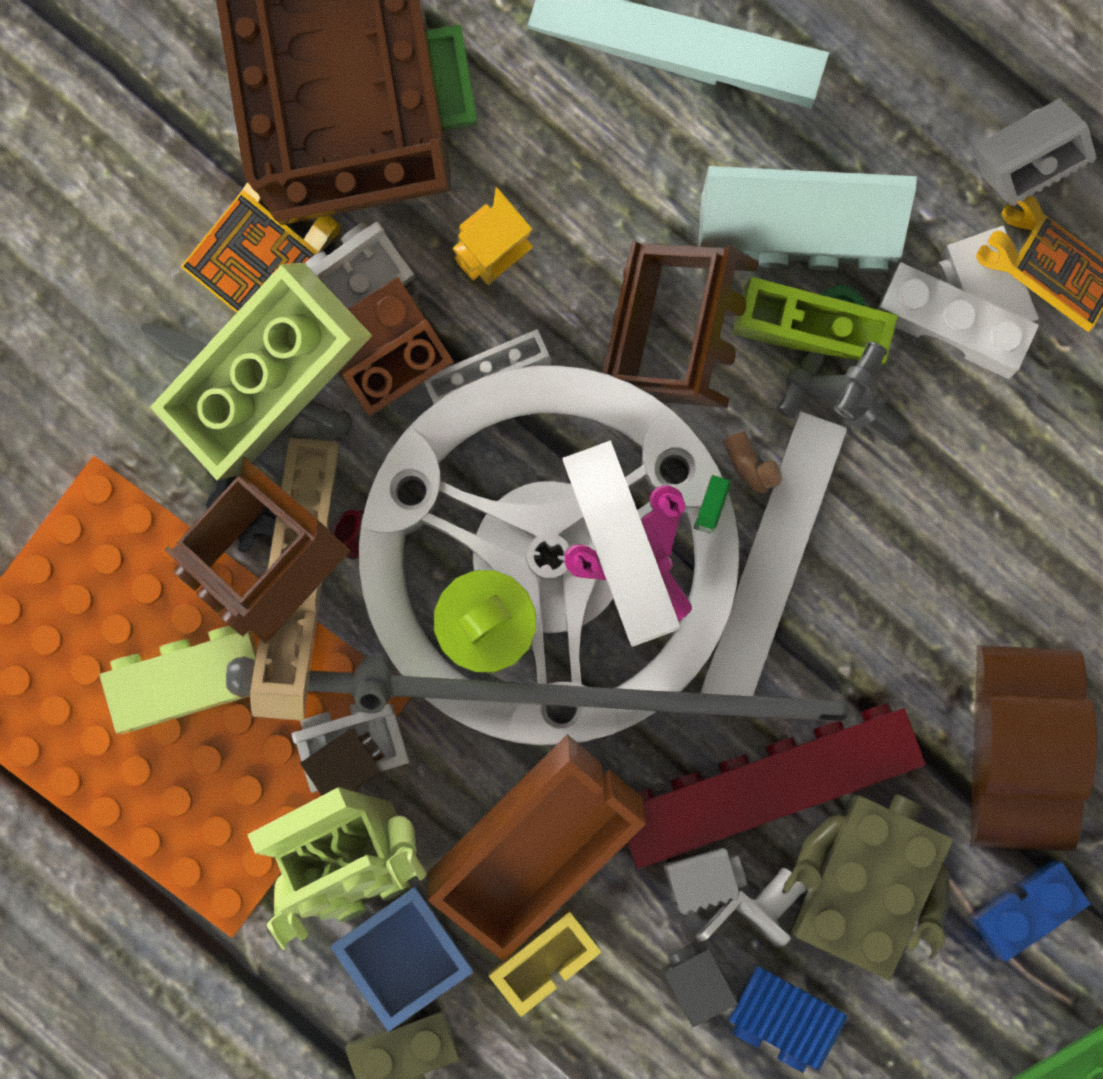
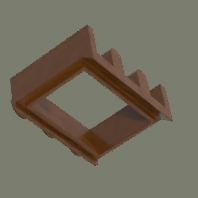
M632 241L629 257L623 269L624 280L618 307L613 314V330L608 352L602 364V373L628 382L652 395L660 402L728 408L730 398L709 388L714 363L732 365L736 357L735 347L720 338L724 315L742 316L746 310L745 298L730 289L734 270L757 272L759 262L731 244L725 248L640 244L637 241ZM662 266L709 269L685 381L638 377Z
M244 456L241 475L228 486L181 537L173 549L168 546L164 549L179 563L173 572L194 591L202 585L196 594L218 614L226 608L220 617L242 637L251 630L265 644L350 552L316 517ZM267 507L299 536L247 593L241 597L210 567Z

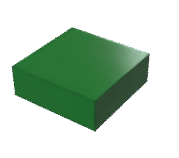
M715 475L711 476L693 529L708 534L715 531L731 485L729 480Z

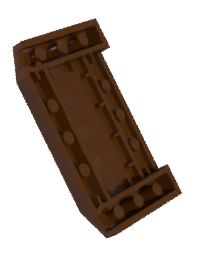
M216 0L244 178L265 203L276 222L284 225L451 191V169L422 0Z

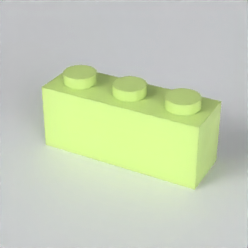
M226 626L208 632L210 641L190 646L189 639H184L160 646L161 656L142 661L138 653L111 661L112 670L101 673L99 676L115 732L117 734H126L246 698L233 695L227 690L226 673L228 663L234 658L245 656L253 660L256 659L257 645L253 632L248 631L242 637L231 626Z

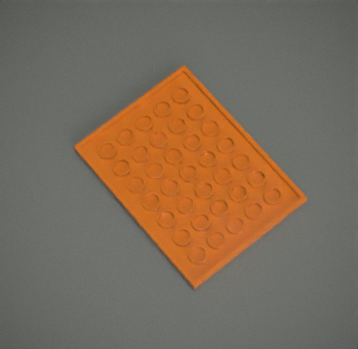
M93 455L0 578V764L228 936L234 938L274 885L277 878L282 874L275 857L255 854L247 834L321 797L319 791L310 792L305 771L300 764L302 761L297 744L293 742L291 735L293 732L302 730L300 720L253 717L251 698L246 697L126 734H117L115 732L99 676L101 673L112 670L111 661L138 653L142 661L161 656L160 646L184 639H189L190 646L210 641L208 632L229 625L220 617L226 608L218 614L196 594L202 585L194 591L173 572L179 563L164 550L167 546L173 549L191 527ZM225 552L210 567L241 597L259 580V577ZM317 621L311 670L354 673V670L360 665L365 656ZM253 633L256 645L258 647L259 637H257ZM308 691L304 719L330 712L332 721L352 715L349 706L355 704V698L350 693ZM391 696V699L386 704H393L396 717L398 718L412 697Z

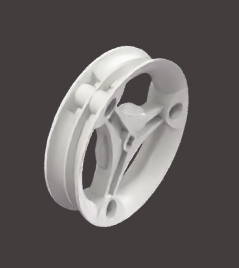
M530 366L488 375L458 388L422 413L390 450L376 475L366 502L359 540V571L368 615L381 645L402 676L469 680L454 669L428 640L419 625L407 592L404 574L405 536L426 524L447 534L473 552L474 570H496L513 577L528 591L536 610V633L532 640V647L536 661L537 684H547L543 634L568 632L572 682H555L550 684L584 686L581 684L579 663L581 628L600 615L613 600V596L607 580L576 577L567 570L564 564L565 552L572 545L584 544L595 550L572 485L555 481L531 483L509 492L498 501L463 492L442 482L443 479L439 465L446 455L461 442L488 426L517 416L537 413H560L592 419L611 426L642 446V466L625 477L629 489L643 479H646L653 491L656 487L670 485L682 493L685 502L684 512L688 513L694 541L695 566L693 584L689 596L692 610L680 621L681 629L673 633L661 652L635 676L615 687L621 689L681 692L708 660L723 633L731 612L739 569V538L729 492L715 531L708 534L693 529L711 476L715 475L721 478L722 476L708 450L691 428L666 405L628 382L607 374L566 366ZM669 459L679 460L686 466L688 477L680 484L667 483L660 475V465ZM410 480L420 481L426 487L425 498L421 503L413 506L404 505L399 501L398 497L400 487ZM441 495L485 515L476 535L432 515L438 506ZM650 502L637 510L640 518L652 511ZM546 545L550 551L556 548L562 551L563 556H558V563H561V565L557 569L553 570L548 564L540 568L536 564L534 559H540V552H537L540 547ZM424 698L444 714L471 729L494 738L538 746L557 745L567 734L577 743L593 741L634 726L657 712L576 707L574 718L568 723L559 724L548 717L547 705Z

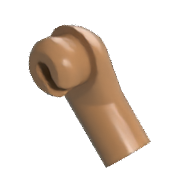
M745 430L722 440L736 473L755 493H769V488L780 485L782 474L778 465L774 461H766L760 465Z

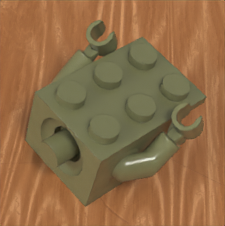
M895 794L888 809L860 795H851L842 815L830 816L805 839L795 869L784 883V890L789 893L795 882L803 883L808 890L788 933L888 981L892 978L906 944L908 949L913 952L920 939L927 941L932 948L929 959H934L944 946L946 939L943 927L949 909V869L943 862L954 839L918 823L917 820L923 806L905 797ZM917 920H918V924H917V925H918V928L916 929V931L913 933V935H912L911 938H910V935H911V933H912V931H913V929H914V927H915V924H916V922H917Z

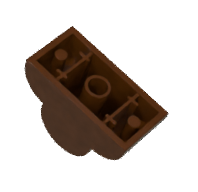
M977 645L970 847L1074 851L1081 832L1083 801L1089 799L1093 787L1097 755L1096 716L1092 700L1087 698L1086 667L1083 653L1081 650Z

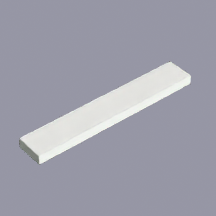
M800 411L779 468L782 474V481L780 485L772 488L735 592L730 615L717 643L700 693L753 696L847 431L846 427Z

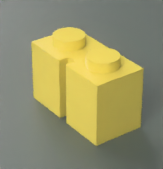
M566 907L531 935L505 962L500 960L490 968L488 975L519 1016L522 1017L557 989L555 981L549 974L558 969L559 974L567 981L602 953V951L568 907Z

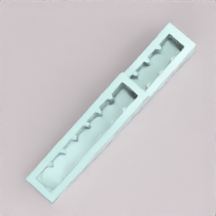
M535 0L528 22V29L712 85H716V82L720 81L812 109L829 55V52L625 0Z

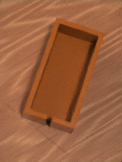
M567 734L428 872V901L505 962L646 825L642 796L611 770L608 769L602 774L601 762Z

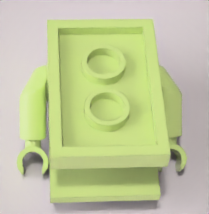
M336 788L247 834L255 854L275 857L282 873L277 878L274 888L275 916L267 923V928L282 950H285L287 943L296 936L300 941L308 936L307 929L298 917L299 914L301 918L316 916L320 920L337 919L339 923L347 922L364 914L367 911L365 904L379 897L384 901L398 897L411 889L410 881L416 878L421 881L427 875L416 856V836L411 821L404 816H398L391 801L342 788Z

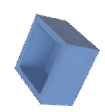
M418 884L330 946L388 1032L465 979L475 970L474 965Z

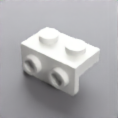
M378 221L369 227L366 223L355 226L341 238L343 243L341 247L328 256L324 251L320 252L305 262L346 308L397 276L403 285H406L415 278L414 273L385 235L384 229Z
M390 703L386 704L384 709L378 713H365L359 710L355 704L349 706L352 715L333 721L330 712L304 719V721L300 720L302 730L291 733L293 742L297 744L301 761L349 729L355 728L360 736L369 731L385 755L384 758L378 761L383 771L410 763L394 707ZM305 772L310 792L318 791Z

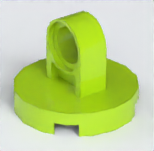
M474 570L456 578L441 593L434 610V632L442 651L456 665L473 672L496 673L515 665L529 651L536 633V610L528 591L513 577L496 570Z

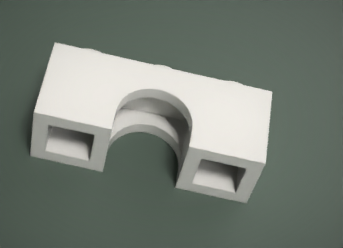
M902 262L894 271L877 310L898 315L895 328L917 338L920 335H928L943 340L965 353L964 359L1007 379L1011 378L1019 370L1039 326L1032 321Z

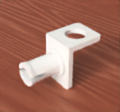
M781 868L777 876L755 900L749 898L742 891L739 892L740 895L737 901L729 898L727 904L724 903L695 935V938L699 942L707 940L736 909L775 947L778 948L786 945L791 937L779 927L777 920L806 891V887L801 882H795L789 893L786 891L782 893L784 883L792 872L786 868Z

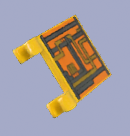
M247 182L240 194L181 265V268L237 313L280 265L305 263L314 255L322 252L341 231L340 224L330 215L319 217L305 238L302 239L285 224L281 225L276 222L271 213L259 204L262 202V199Z
M1034 195L1033 197L1026 196L1024 201L1018 200L1017 204L1024 211L1007 204L1002 210L1004 221L1014 227L1032 230L1018 253L1007 234L1002 231H994L990 235L988 243L990 246L995 247L998 252L992 251L987 245H982L976 254L977 261L987 268L1008 272L1089 333L1103 311V258L1047 217Z

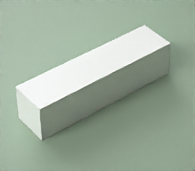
M538 329L442 369L425 380L424 383L434 405L458 388L485 376L516 368L552 366L541 335Z

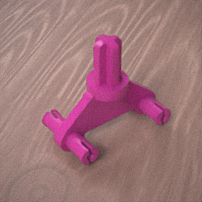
M662 485L650 492L649 501L652 511L640 519L676 617L680 621L691 612L692 604L669 571L674 565L669 556L672 554L671 549L681 514L685 510V502L682 493L678 489L670 485ZM584 544L572 545L570 549L567 548L564 564L572 575L579 578L607 580L596 549L593 550Z

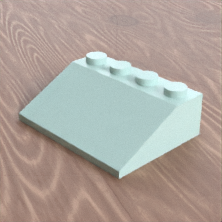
M709 166L701 195L699 247L725 248L731 244L753 259H758L759 266L765 268H786L789 266V261L809 262V269L820 271L837 270L839 264H857L858 271L885 273L888 272V266H896L902 257L916 191L917 176Z

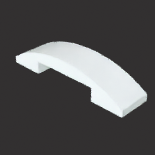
M611 440L562 458L631 647L681 629Z

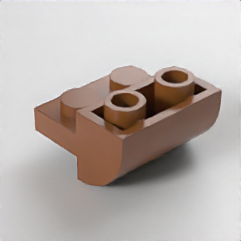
M398 276L347 308L370 332L372 337L339 372L368 416L373 415L454 362Z

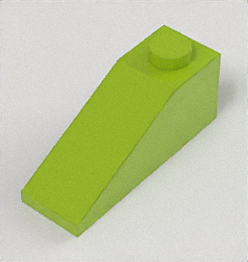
M751 277L744 285L742 296L746 300V310L742 316H736L732 334L780 347L858 361L867 343L875 342L887 350V354L881 362V365L886 364L898 315Z

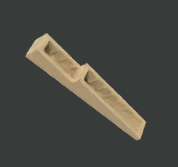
M290 438L281 488L329 530L340 450L339 442ZM277 516L268 569L299 536ZM322 583L266 644L259 638L250 690L253 717L304 721Z

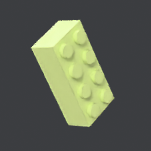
M305 263L282 264L150 408L217 481L241 475L243 456L252 463L372 335Z

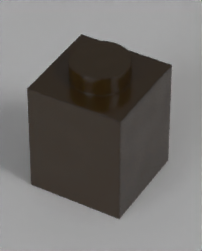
M351 728L300 762L321 796L336 788L355 791L383 772L378 761L384 758L385 755L369 731L360 736L355 728Z

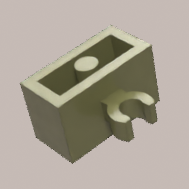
M444 1007L404 1021L389 1032L385 1028L350 1041L345 1046L355 1079H426L425 1073L458 1062L461 1057V1052Z

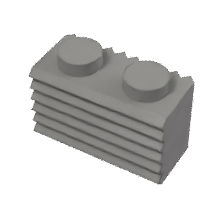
M1061 98L1041 109L1032 111L1028 116L999 132L990 134L984 140L973 145L982 177L1012 206H1016L1018 200L1024 201L1026 196L1033 197L1035 191L1042 192L1044 186L1050 187L1053 181L1059 182L1061 177L1067 178L1070 172L1076 173L1079 167L1085 168L1088 162L1094 163L1097 158L1088 125L1085 121H1082L1080 116H1077L1076 112H1073L1070 107L1068 108Z
M723 847L663 863L675 908L684 915H687L689 910L697 912L699 907L707 909L709 904L717 906L719 901L727 904L729 898L737 901L740 895L738 888L747 886L739 857L735 856V854L728 856L727 850Z

